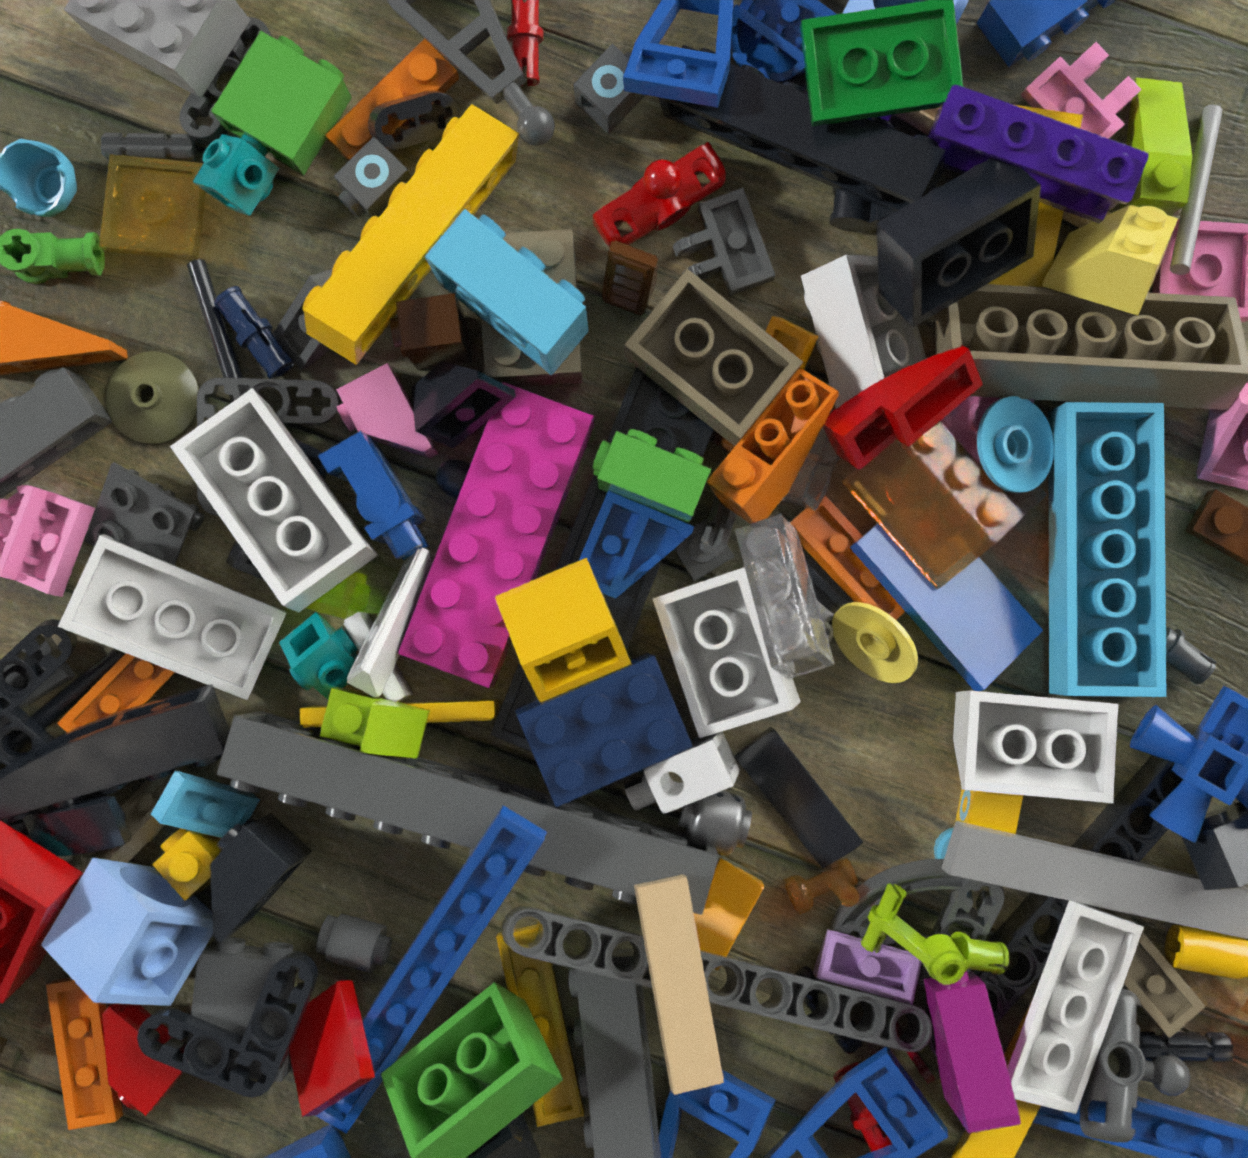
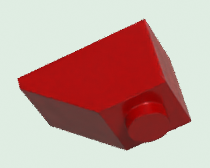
M113 1003L102 1014L108 1085L117 1092L118 1098L125 1106L133 1110H139L146 1116L163 1100L185 1072L149 1058L140 1049L137 1040L138 1030L142 1023L151 1016L148 1011L137 1004ZM163 1024L157 1029H153L160 1033L158 1041L162 1044L174 1038L168 1034V1028ZM185 1043L184 1046L180 1049V1052L183 1053V1054H184L185 1047H186V1045H187L186 1043Z

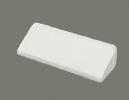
M425 548L418 549L403 563L346 678L348 679L347 683L373 697L381 695L400 655L398 651L431 569L430 554Z

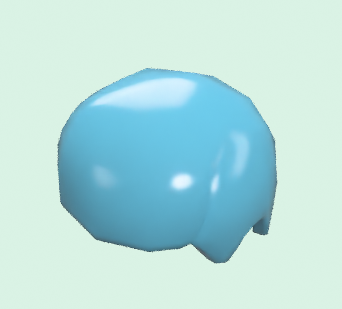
M18 139L6 145L0 154V190L14 200L17 209L30 215L53 217L66 210L77 192L74 167L69 159L57 148L38 141Z

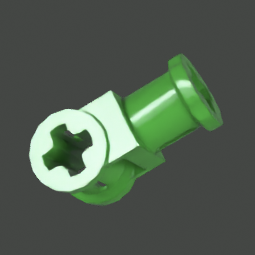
M16 228L8 230L0 236V264L8 270L15 272L21 280L29 284H40L53 278H68V272L89 271L94 276L102 275L105 268L104 249L99 235L95 232H87L82 238L58 239L51 232L29 233L26 230Z

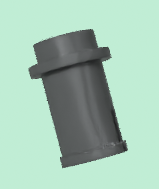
M1166 627V661L1190 678L1194 684L1198 685L1206 681L1214 672L1217 662L1185 640V633L1182 630H1172L1170 627Z

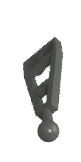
M387 0L399 17L427 40L492 101L499 104L502 100H506L518 117L517 130L524 142L529 145L540 146L552 138L555 130L554 119L545 108L533 106L521 90L520 86L526 82V78L490 0H474L480 15L450 40L446 39L410 6L416 0ZM490 36L506 69L493 80L466 57L467 54Z

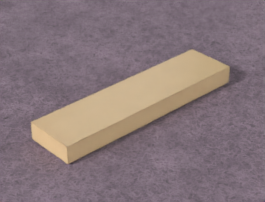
M678 875L634 885L671 1091L676 1095L724 1083L687 877L685 875Z

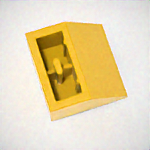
M587 558L495 596L522 668L540 703L631 665L619 630Z

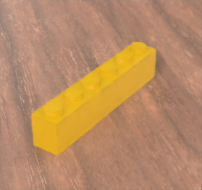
M473 104L468 107L460 118L453 117L447 124L442 140L434 150L427 149L422 154L416 165L415 174L407 183L400 182L395 187L389 198L388 207L380 217L374 215L368 220L362 230L360 241L351 252L345 250L340 254L333 266L332 275L322 287L319 285L315 286L309 292L303 304L306 333L357 365L390 323V319L394 318L397 314L396 301L408 300L430 272L431 268L425 258L426 254L464 209L472 215L477 212L516 162L520 133Z

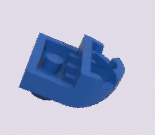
M743 0L740 5L736 4L733 9L732 56L739 67L742 65L752 66L762 72L766 78L778 83L791 81L806 73L800 29L801 20L837 14L818 0Z

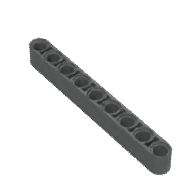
M528 906L512 909L502 922L501 933L504 942L514 952L522 956L652 988L643 935ZM534 917L539 926L536 939L526 945L518 944L513 935L516 923L521 918ZM574 929H581L586 936L584 951L574 957L567 956L563 949L565 936ZM629 941L634 950L633 959L628 966L616 968L612 962V952L619 943ZM700 950L710 1003L906 1052H916L923 1049L931 1038L932 1023L929 1016L924 1010L914 1005ZM723 966L727 974V981L721 990L712 992L708 985V977L714 968ZM769 978L773 985V992L766 1002L760 1004L756 998V988L763 979ZM815 990L818 995V1005L812 1013L806 1015L803 1010L804 997L808 992ZM861 1002L863 1017L857 1025L852 1026L849 1019L851 1008L856 1003ZM906 1014L908 1019L907 1030L902 1036L898 1037L896 1033L897 1020L901 1015Z

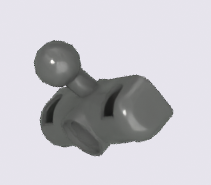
M1121 989L1080 1105V1127L1086 1136L1120 1143L1129 1142L1135 1136L1136 1130L1131 1128L1132 1111L1137 1109L1138 1082L1140 1080L1152 1082L1154 1087L1163 1094L1177 1096L1185 1092L1191 1079L1189 1069L1185 1063L1172 1055H1162L1153 1062L1145 1061V1057L1139 1048L1140 1026L1136 1024V1010L1141 1007V1003L1134 992L1126 989ZM1111 1051L1119 1060L1120 1067L1117 1075L1113 1074L1108 1066V1056ZM1091 1101L1106 1102L1105 1123L1089 1120L1088 1107Z

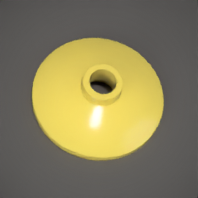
M861 602L847 603L837 610L832 619L833 635L840 650L853 665L865 674L888 683H900L912 676L918 665L917 650L909 634L893 617L875 606Z

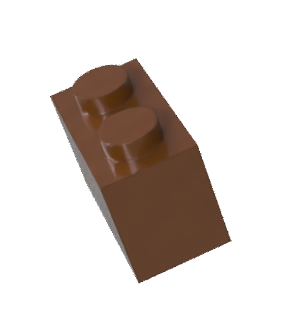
M455 293L396 301L398 317L390 319L393 342L396 348H401L403 358L408 357L417 370L434 368L441 361L455 365L473 362L467 318Z

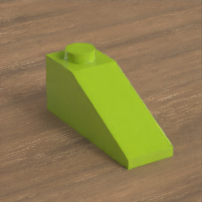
M1136 77L1133 81L1142 90L1130 102L1126 145L1147 152L1149 158L1131 201L1126 204L1120 203V209L1128 205L1137 207L1152 206L1172 216L1188 203L1192 166V149L1182 82Z

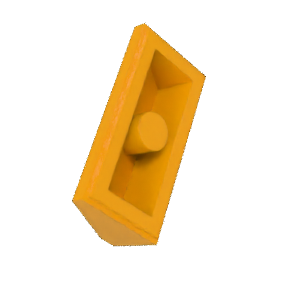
M721 857L715 868L703 914H693L700 950L726 957L761 895L764 884L762 880ZM718 966L714 969L718 971L721 966Z

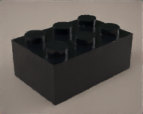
M991 157L983 163L974 165L967 172L941 187L934 188L927 195L899 211L889 214L885 219L876 223L879 293L914 327L1034 256L1041 184L1022 168Z

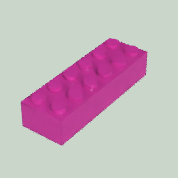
M505 382L502 384L515 390L516 398L487 421L398 651L400 655L487 688L495 686L512 642L495 596L536 579L595 426L594 417L590 414Z

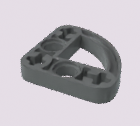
M944 859L908 862L884 870L859 885L837 909L831 920L830 930L848 935L851 934V931H857L859 935L854 936L863 938L870 924L868 914L872 906L879 905L886 890V885L891 883L892 886L896 884L902 887L907 895L927 890H951L930 936L945 934L950 937L952 934L949 933L948 928L955 922L964 921L975 927V930L968 935L970 939L985 941L1003 906L1005 899L1003 887L949 875L941 869ZM982 885L988 886L989 892L982 891L976 900L977 909L973 908L972 890L979 891ZM918 932L919 934H921V935H922L924 938H926V939H927L928 937H930V936L927 935V934ZM888 935L883 942L884 945L888 946L897 943ZM922 963L917 984L925 987L924 979L932 977Z

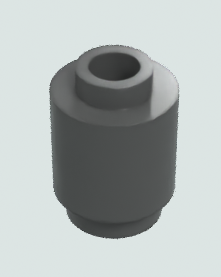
M344 913L340 914L339 917L328 915L318 936L316 952L326 955V960L329 962L373 973L377 965L384 966L386 964L393 939L386 936V925Z

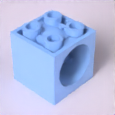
M92 858L41 946L94 1003L171 1006L213 935L212 911L196 896L184 901L155 867Z

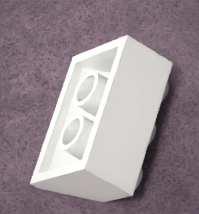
M844 255L801 276L805 290V304L811 313L816 335L819 336L816 345L823 358L829 381L828 385L839 392L835 402L836 409L876 382L926 359L918 326L912 327L879 293L878 256Z
M980 691L956 692L953 742L962 790L1113 803L1118 704Z

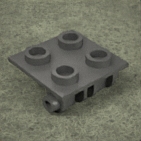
M113 462L110 466L85 542L95 547L99 536L105 534L113 537L112 540L176 565L189 529L193 531L198 530L205 516L199 512V506L183 502L176 498L175 493L171 490L164 491L163 486L159 483L152 484L141 478L138 471L134 469L128 470Z

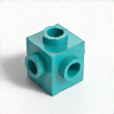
M222 134L219 139L210 143L205 150L202 159L204 164L194 178L193 183L228 209L251 216L257 204L270 194L274 184L273 178L278 172L279 167L265 157L268 150L250 136L243 134L241 138Z
M315 612L279 642L291 666L289 669L291 675L306 691L313 687L328 700L331 688H343L349 685L346 678L357 658L356 651L358 648L345 627L341 626L336 630L320 614Z

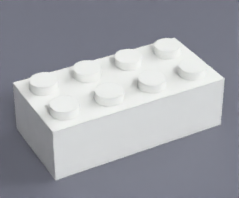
M253 388L170 446L284 607L299 613L378 556L274 410Z

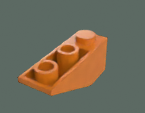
M799 367L706 481L722 505L759 529L789 492L835 404L839 392Z

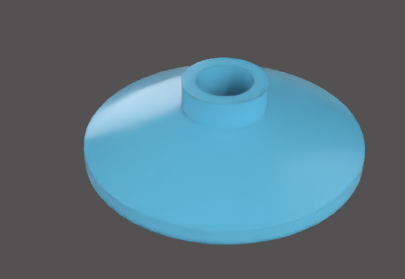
M1010 396L995 401L983 414L977 432V450L982 467L994 484L1008 492L1022 493L1035 489L1047 477L1054 458V439L1049 422L1038 406L1028 399Z

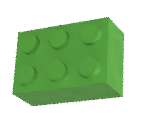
M495 982L381 1073L411 1158L468 1157L563 1080L526 1001Z

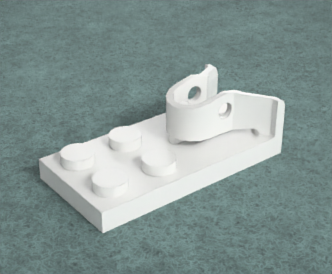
M105 534L100 535L58 627L201 683L212 684L214 688L248 700L285 618L286 611L112 540L113 537Z

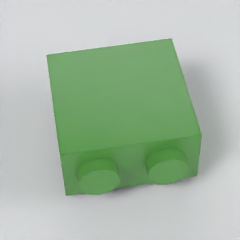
M260 31L211 112L225 130L239 138L243 134L250 136L268 150L267 154L304 176L326 141L325 134L336 125L352 96L343 81L344 74L334 65L323 59L315 63L303 56L305 54L304 51L287 37L280 35L276 40Z
M629 429L627 435L616 431L612 443L602 441L592 466L595 469L593 475L598 476L599 490L606 493L611 491L682 522L689 523L711 471L710 468L702 465L703 457L682 448H676L673 454L655 447L657 443L656 438L634 429Z

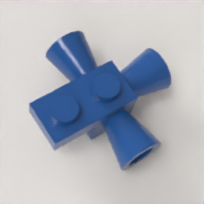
M1223 686L1193 735L1157 705L1153 706L1136 728L1130 742V748L1174 762L1175 764L1171 770L1184 780L1149 816L1173 832L1196 843L1212 796L1229 806L1236 798L1248 808V698Z

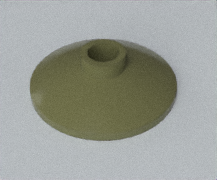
M143 352L128 358L114 371L107 387L106 406L112 422L125 436L144 444H163L183 435L197 417V395L200 388L194 373L178 358L163 352ZM147 387H152L154 390L152 400L143 403L141 400L143 390Z

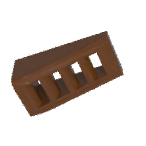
M612 241L608 250L602 289L603 301L634 314L644 315L656 287L657 256L621 242Z

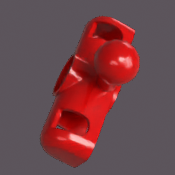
M710 142L699 146L674 163L663 159L653 161L647 166L643 177L629 191L593 214L592 223L609 247L612 241L630 245L654 229L661 231L685 216L691 209V206L720 189L726 181L724 165ZM701 172L705 174L710 182L702 187L695 173ZM624 221L630 226L632 231L621 237L614 223Z

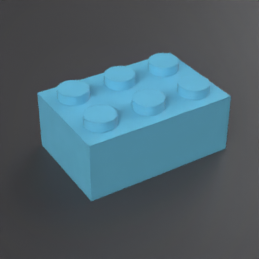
M464 209L426 254L425 258L439 285L449 293H455L460 302L552 376L589 331L586 307L582 304L585 297L568 281L561 279L557 284L542 271L545 269L544 263L530 250L521 247L517 252L503 240L506 236L505 232L492 219L484 214L477 219Z

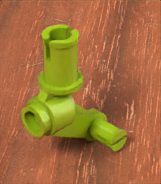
M891 883L886 885V890L879 905L872 906L868 914L870 924L861 940L863 948L870 952L875 951L879 953L888 935L918 958L929 975L941 984L950 985L956 983L968 969L1000 975L1005 972L1003 966H1008L1009 952L1003 942L970 939L966 933L955 932L950 937L945 934H935L927 939L897 916V912L907 893L896 884L893 886Z

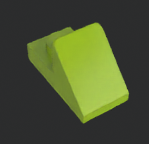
M333 687L330 691L320 736L361 746L360 752L366 754L417 759L430 710Z

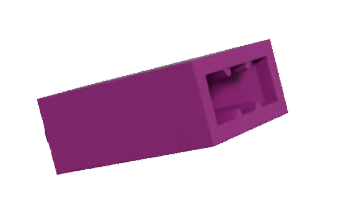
M966 971L959 981L950 985L941 984L933 978L924 979L945 1100L968 1133L1021 1125L1019 1111L985 983L973 971Z

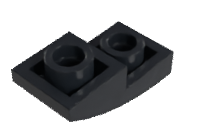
M81 796L76 802L66 807L51 809L50 805L34 809L31 814L23 818L32 841L57 857L105 850L124 845L132 840L125 823V813L114 796Z

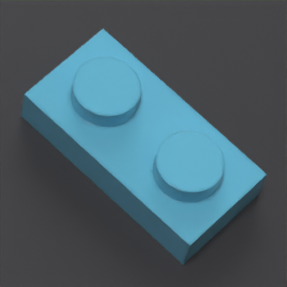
M175 770L151 815L161 824L222 838L237 823L242 826L251 817L260 799L252 792L242 791L230 785Z

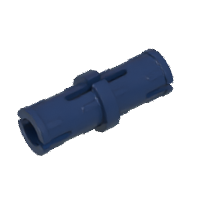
M238 286L226 289L215 298V307L221 311L237 333L236 341L241 348L249 349L269 379L281 377L294 366L295 362L288 356L271 333L273 327L268 319L259 317Z

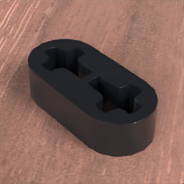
M435 90L423 91L385 102L375 107L370 113L368 128L372 138L375 137L384 147L393 150L403 149L442 137L449 121L455 116L459 118V109L456 102L449 95ZM433 101L435 105L445 109V113L438 116V125L428 119L419 120V115L432 111L431 102ZM389 114L395 119H408L409 124L395 129V138L390 134L382 132V126L388 124L387 115Z

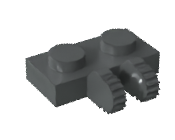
M743 188L699 203L698 211L705 230L676 241L672 245L676 256L680 257L693 254L711 244L715 257L693 264L687 269L701 280L712 277L721 271L730 296L773 281L776 276Z

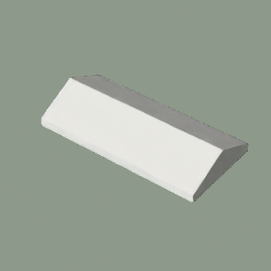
M1069 900L1007 1068L1016 1100L1073 1114L1077 1113L1143 932V926L1093 906Z

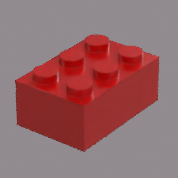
M1 820L0 1003L3 1004L39 968L47 952L41 944L82 877L83 872Z

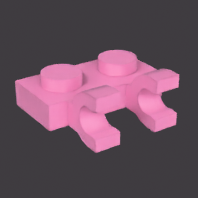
M1095 42L1071 66L1060 56L1024 89L1021 96L1033 108L1081 114L1083 118L1080 129L1110 139L1125 125L1116 114L1128 105L1132 98L1142 89L1128 76L1108 96L1101 100L1084 82L1099 69L1100 64L1109 56Z

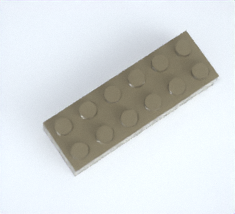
M986 284L938 312L934 317L936 355L960 346L970 349L983 383L970 396L997 398L1018 396L1021 399L1071 402L1164 403V407L1229 410L1248 382V350L1236 297L1148 293L1139 315H1134L1046 287Z

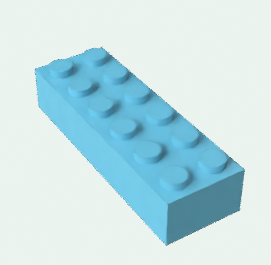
M1066 402L1048 412V422L1054 439V458L1048 473L1049 694L1064 696L1166 697L1164 403Z

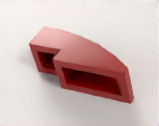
M960 346L903 368L866 388L831 412L823 425V429L836 455L858 470H861L896 439L910 447L983 385L970 349Z

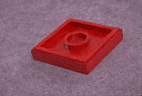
M353 980L336 982L308 1003L290 1047L289 1054L302 1117L318 1115L375 1077Z

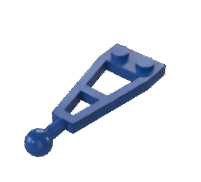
M661 0L636 39L623 75L624 91L718 108L730 71L734 0ZM680 9L719 15L716 54L661 45L659 43Z
M885 1047L848 1071L763 1158H790L797 1150L803 1158H828L812 1135L855 1092L893 1143L857 1158H916L948 1138V1128L889 1047Z
M722 1070L724 1083L676 1095L670 1090L659 1133L661 1158H673L683 1110L740 1142L729 1158H748L758 1144L776 1099Z

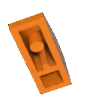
M0 301V375L128 359L127 350L110 340L11 306L9 302Z

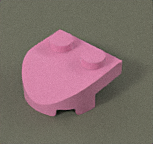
M17 486L18 492L9 499L0 498V577L16 580L46 594L63 597L95 508L33 486Z

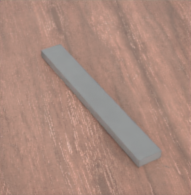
M955 821L941 867L949 875L1248 939L1247 886L1231 889L1204 890L1198 875Z

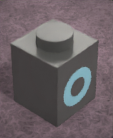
M613 43L573 84L575 103L608 134L645 96L624 91L623 75L631 52L627 51L623 54Z
M375 137L363 146L333 176L343 191L338 198L358 218L363 213L369 218L374 215L380 217L388 207L389 198L395 187L400 182L407 183L411 179L408 169Z

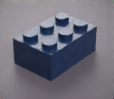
M645 653L631 659V665L544 702L540 703L537 700L515 710L555 807L693 747L654 655Z

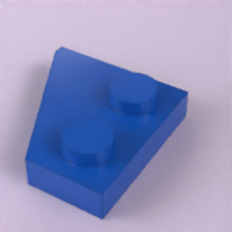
M608 491L579 561L587 558L602 594L616 599L692 534L694 526Z

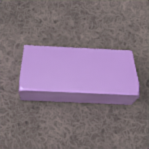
M827 929L813 971V975L816 978L913 1004L922 965L918 958L909 951L882 944L879 953L875 951L870 952L861 945L862 938Z

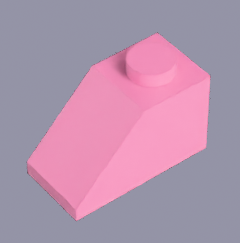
M388 363L336 389L343 402L337 406V410L350 432L357 429L358 432L362 431L376 442L427 458L438 454L430 438L415 432L413 405L396 372Z

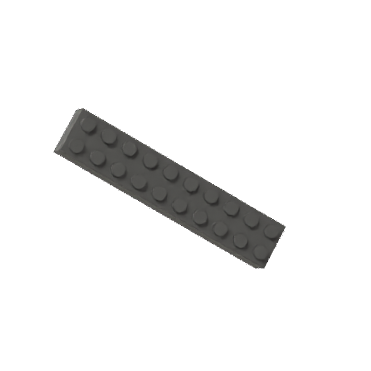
M258 711L237 715L233 718L217 775L231 778L230 786L233 788L259 793L262 787L279 792L278 800L290 805L307 807L308 801L327 806L325 813L332 817L353 821L356 815L375 820L373 827L380 831L400 835L403 829L422 834L421 841L435 847L450 848L451 843L470 848L469 855L504 805L547 832L543 843L523 872L536 876H545L546 870L565 875L564 882L566 884L584 890H593L594 884L613 889V897L632 904H637L634 885L685 875L688 881L693 913L703 914L719 856L715 847L706 845L702 850L690 846L687 843L685 833L574 801L555 807L550 794L419 756L416 759L360 752L361 746L321 737V728L319 727L303 728V725H300L298 721L267 712Z

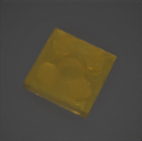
M110 154L99 247L106 252L198 260L206 192L194 184L193 180L203 163Z

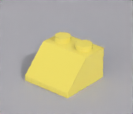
M1128 205L1105 216L1104 221L1099 224L1092 222L1068 234L1042 286L1139 315L1159 270L1178 218L1169 216L1163 210L1156 207Z

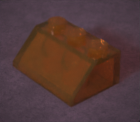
M941 421L910 447L896 439L861 470L856 468L841 481L936 589L941 588L995 545L1024 516L1006 494L991 481L982 467Z

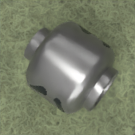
M720 791L683 806L678 825L687 828L686 840L690 846L703 850L708 845L715 847L719 855L726 856L731 854L735 847L743 848L750 829L752 811L746 810L745 800L740 795Z

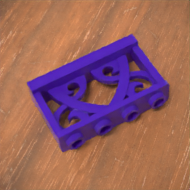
M953 85L949 90L942 107L936 113L927 136L936 141L940 148L946 150L944 168L963 174L974 165L983 163L991 157L1018 166L1041 184L1040 203L1098 224L1104 221L1108 210L1119 203L1126 204L1131 201L1149 158L1148 153L959 85Z

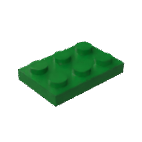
M928 0L801 20L800 29L812 127L941 108L953 85L963 87L954 0Z

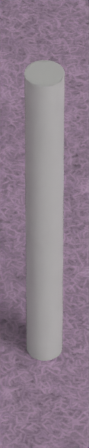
M1207 105L1202 111L1192 159L1188 203L1182 207L1170 264V271L1178 275L1189 273L1223 112V109L1218 105Z

